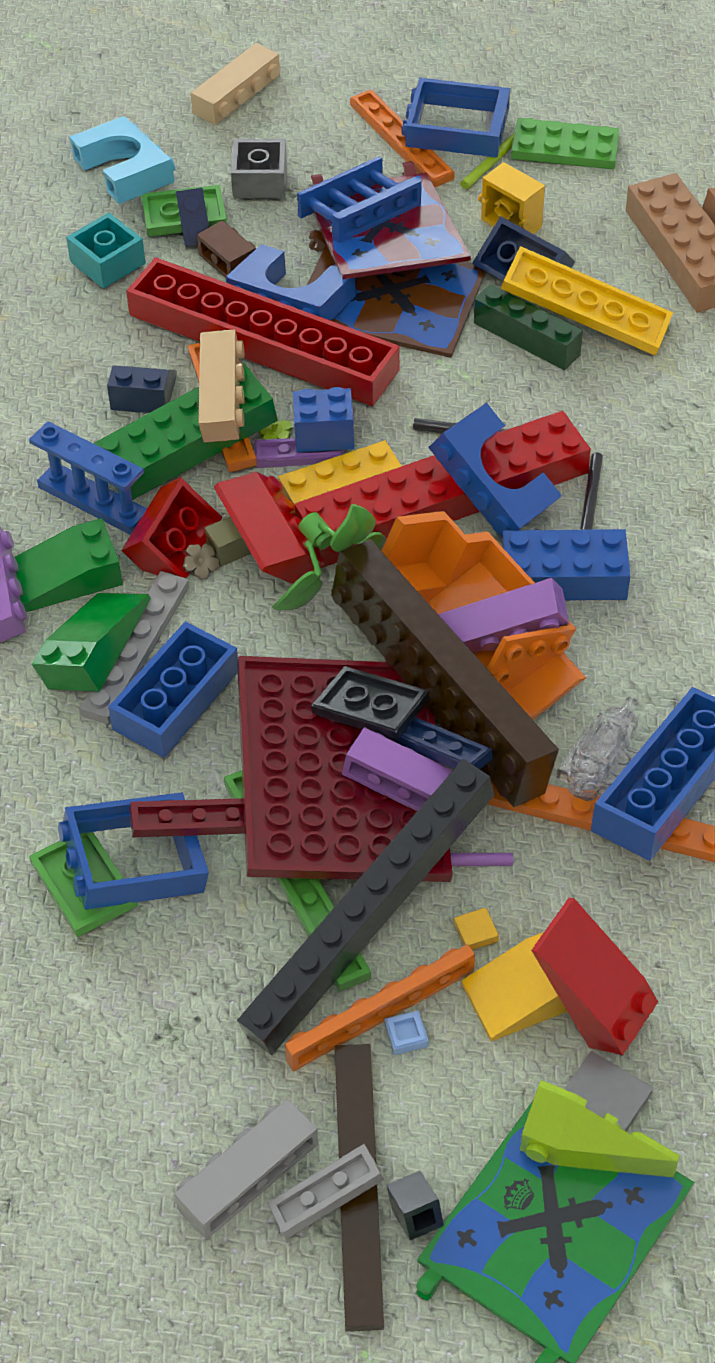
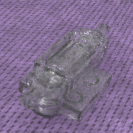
M627 697L620 708L609 706L604 714L599 713L589 729L583 730L558 767L556 778L570 783L568 790L575 797L584 801H591L598 795L602 796L639 751L629 747L634 739L639 717L633 714L634 710L638 707V701L635 698L631 702L632 697Z

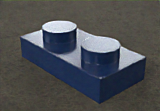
M203 187L175 191L185 246L198 244L197 234L209 228Z

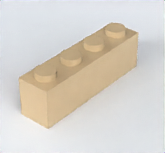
M258 43L252 45L191 92L192 113L214 125L219 123L280 75L279 54Z
M235 329L200 333L199 427L204 443L239 439V427H244L243 409H239V406L244 404L243 386H240V381H244L243 363H240V359H243L245 355L243 341L237 340Z

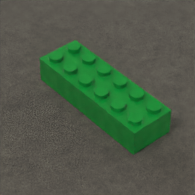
M244 362V381H240V386H243L244 404L239 406V409H243L244 427H239V439L204 443L199 427V387L93 443L143 468L144 473L130 487L132 500L222 452V449L229 448L233 444L278 421L273 398Z

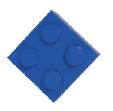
M334 387L327 390L303 389L301 391H293L296 452L354 449L351 388Z

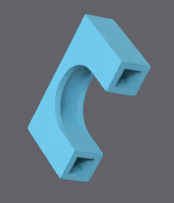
M125 116L69 137L73 158L84 170L110 160L130 158L127 161L103 170L107 193L118 204L175 182L173 174L175 164L171 156H167L159 145H155L147 134L142 133L138 126Z

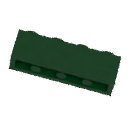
M493 284L488 285L474 298L473 323L564 371L581 355L582 329Z

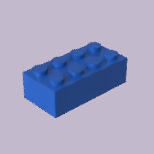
M626 529L503 531V549L535 583L552 578L563 589L565 601L627 600L630 584V567Z
M185 621L108 706L112 730L165 758L236 676L237 648Z

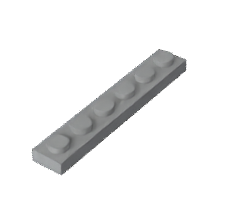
M160 571L147 593L151 599L100 692H88L79 707L80 716L107 725L111 723L108 706L143 668L189 589L188 579Z

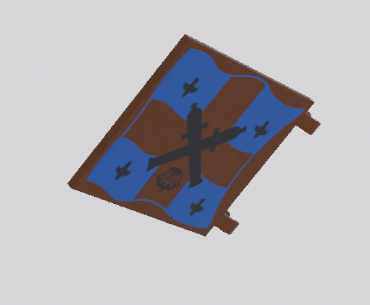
M313 230L310 233L309 239L311 241L309 248L315 251L323 250L307 285L317 280L330 266L337 267L322 233L318 230ZM466 261L356 277V296L331 321L402 347L452 358L474 304L473 300L479 292L486 272L474 266L472 262Z

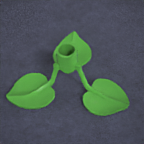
M351 504L347 517L336 532L327 525L317 512L303 518L298 528L308 539L304 545L309 551L314 572L309 571L301 576L272 605V608L275 610L298 609L309 603L319 592L323 584L319 579L322 572L314 547L325 549L330 545L334 551L340 552L352 546V544H359L371 539L381 549L386 542V538L380 532L371 533L376 524L374 516L367 509Z

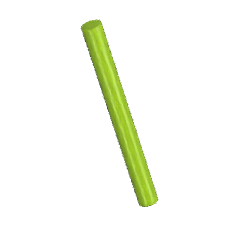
M515 132L500 145L498 158L487 157L460 182L462 188L468 190L512 149Z

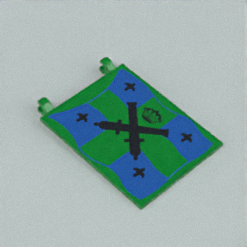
M532 1101L445 1220L444 1226L440 1227L418 1257L417 1262L428 1270L418 1280L416 1294L423 1300L429 1301L443 1279L545 1348L535 1363H558L559 1359L566 1363H576L695 1182L677 1171L673 1178L558 1166L546 1161L544 1163L536 1162L530 1159L525 1152L520 1151L522 1132L533 1103Z

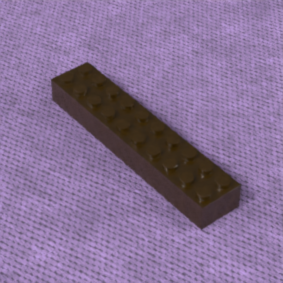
M371 539L340 551L335 569L333 588L331 589L333 601L345 611L351 622L358 626L367 637L369 643L376 647L383 655L387 664L395 669L405 684L429 691L430 699L424 707L433 713L439 720L442 728L492 749L493 759L480 770L490 776L491 782L495 785L499 794L505 797L513 807L545 794L559 751L558 747Z

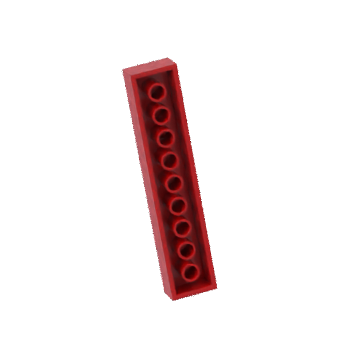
M157 257L151 261L126 290L129 315L199 342L200 333L235 329L237 340L243 341L245 359L325 389L334 387L351 388L352 399L370 406L375 405L400 371L399 345Z
M563 410L499 432L481 447V461L485 471L496 483L509 489L523 488L542 473L547 476L553 485L589 473L591 448ZM435 455L294 503L295 514L298 518L302 520L307 515L317 512L334 532L337 531L347 517L351 504L363 507L376 520L375 527L371 533L380 532L385 536L386 540L396 518L399 516L444 511L452 521H456L480 512L443 465L436 459ZM330 545L325 549H320L319 554L324 561L320 569L337 563L339 552L334 551Z

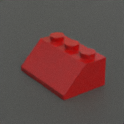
M180 477L160 487L121 551L142 571L155 575L163 571L187 578L190 572H186L182 567L185 557L188 556L185 550L189 545L198 544L202 547L206 543L204 528L221 521L222 516Z

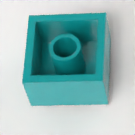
M109 212L66 237L70 262L103 289L146 264L143 238Z

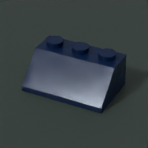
M501 216L472 262L474 266L501 281H504L520 246L570 268L575 264V261L566 251Z

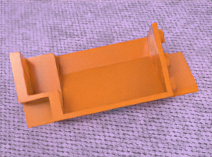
M444 511L397 517L382 549L384 555L437 614L535 583L488 531L464 534ZM570 621L569 624L559 626V628L555 627L504 636L496 650H482L473 653L532 720L586 679L584 674L564 653L569 647L570 640L577 629Z

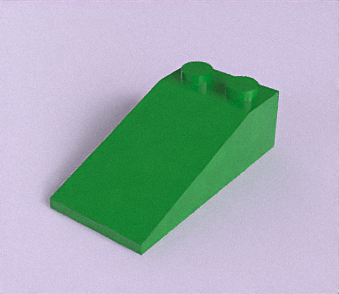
M103 518L72 526L15 556L19 568L16 571V578L19 580L23 590L20 600L26 612L123 585L119 559Z
M97 593L44 641L31 663L46 687L54 690L100 692L151 599L149 594Z

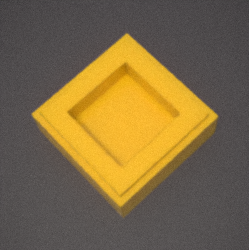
M487 908L454 917V926L463 946L468 944L471 950L498 942L499 935Z

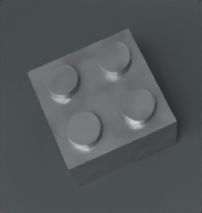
M233 139L231 164L233 198H285L287 176L286 139Z

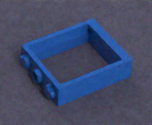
M419 77L417 88H413L411 92L412 104L408 103L407 120H403L401 134L406 136L405 147L498 158L509 112L510 88ZM425 104L494 112L489 132L420 124Z
M183 792L65 807L63 822L58 823V833L60 841L66 842L68 848L66 849L68 869H73L75 873L73 879L74 892L76 897L82 898L85 910L121 905L128 902L135 903L204 893L209 871L197 835L173 836L183 871L93 883L80 837L82 833L131 827L130 802L185 800Z

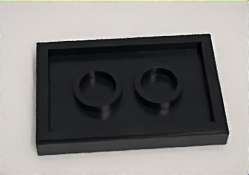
M344 666L311 707L312 713H315L317 716L362 730L365 727L385 737L398 740L430 698L428 690Z

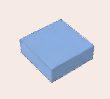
M419 1010L384 1019V1025L394 1055L429 1047V1040Z

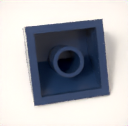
M112 365L107 383L110 409L150 413L169 403L177 371Z

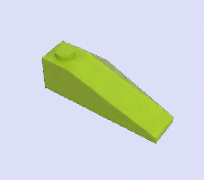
M540 1081L521 1137L520 1151L525 1152L530 1159L540 1163L546 1161L558 1166L674 1178L680 1157L679 1154L641 1132H632L630 1134L624 1131L617 1123L618 1118L609 1113L601 1117L585 1108L587 1100L579 1095L546 1081Z

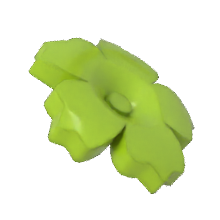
M277 416V422L258 431L260 437H263V440L289 438L290 431L292 430L291 421L282 420L279 423Z

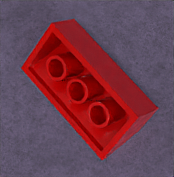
M254 472L219 482L214 486L215 491L261 571L291 584H294L307 572H314L309 551L304 545L308 539L298 528L302 520L296 516L293 511L295 509L294 504L285 497L282 492L283 486L275 477H267L259 472ZM314 547L319 566L321 567L324 561L319 554L320 549Z

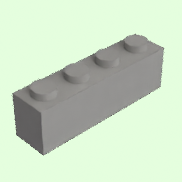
M289 1099L279 1106H272L265 1112L262 1120L252 1129L247 1128L239 1133L233 1145L223 1153L217 1152L207 1161L202 1171L196 1176H188L179 1184L177 1191L174 1193L177 1209L207 1240L319 1145L318 1129Z

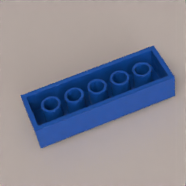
M694 687L687 692L597 800L594 806L591 832L648 861L652 860L715 780L714 696Z

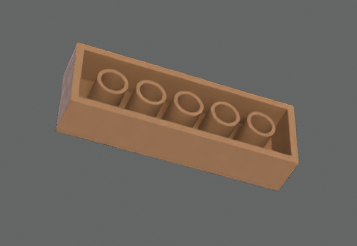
M677 173L628 186L625 211L696 313L715 308L714 223Z

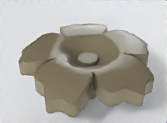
M206 543L202 547L198 544L189 545L185 550L188 556L185 557L182 567L186 572L194 570V576L200 580L207 579L209 572L212 573L215 569L219 568V560L213 557L215 552L211 545Z

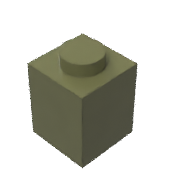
M231 517L204 528L206 544L212 546L215 552L213 557L219 560L220 567L251 554Z

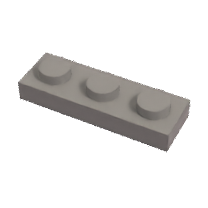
M363 1144L267 1203L282 1234L288 1239L384 1180V1177L369 1149Z

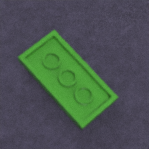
M517 118L511 159L614 170L619 128Z

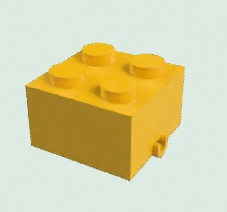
M504 162L482 178V192L478 197V201L481 202V220L494 227L501 216L534 234L542 228L545 185Z

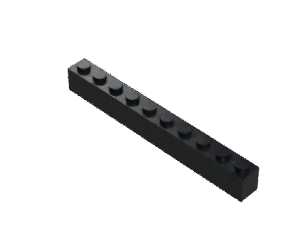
M462 759L237 1019L247 1037L271 1056L276 1052L493 798L495 794L489 775L465 759Z

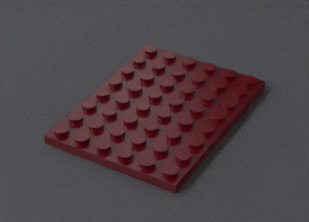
M238 656L237 673L247 877L358 880L416 814L417 811L342 775L346 754L362 729L312 713L311 705L344 666L404 683L401 676L387 662ZM423 707L416 718L435 725L433 713L428 708ZM450 848L421 882H451L453 871Z

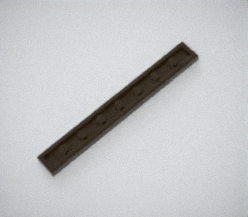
M335 1045L339 1159L365 1144L376 1162L371 1045ZM376 1184L341 1206L345 1332L384 1330L378 1189Z

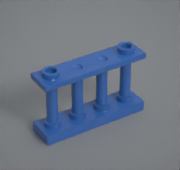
M378 156L298 192V217L302 219L315 212L332 221V239L341 243L421 205L422 181L413 177L398 184L383 175V158ZM379 184L387 190L378 193L369 187ZM358 193L366 199L358 203L350 198V196ZM339 203L346 209L336 212L328 206Z
M47 421L29 438L30 444L47 452L50 468L37 480L38 487L98 519L103 518L104 522L131 535L147 509L132 501L130 488L144 473L143 468ZM61 459L71 464V469L63 466ZM84 471L93 475L95 482L85 477ZM108 483L117 487L119 494L110 490Z

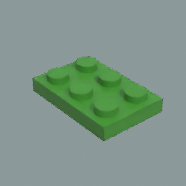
M220 185L203 186L209 227L222 220L227 224ZM194 188L152 192L142 195L148 237L182 233L175 191Z
M94 832L80 834L93 883L124 879ZM58 841L29 856L33 868L76 937L138 906L137 902H128L121 905L85 910L82 898L76 897L74 892L73 879L75 873L73 869H68L66 849L68 848L66 842Z

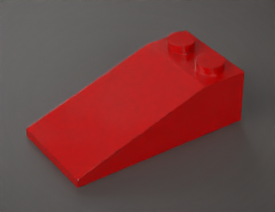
M569 897L531 951L588 1047L623 1056L653 1012L658 1000L645 977L576 899Z

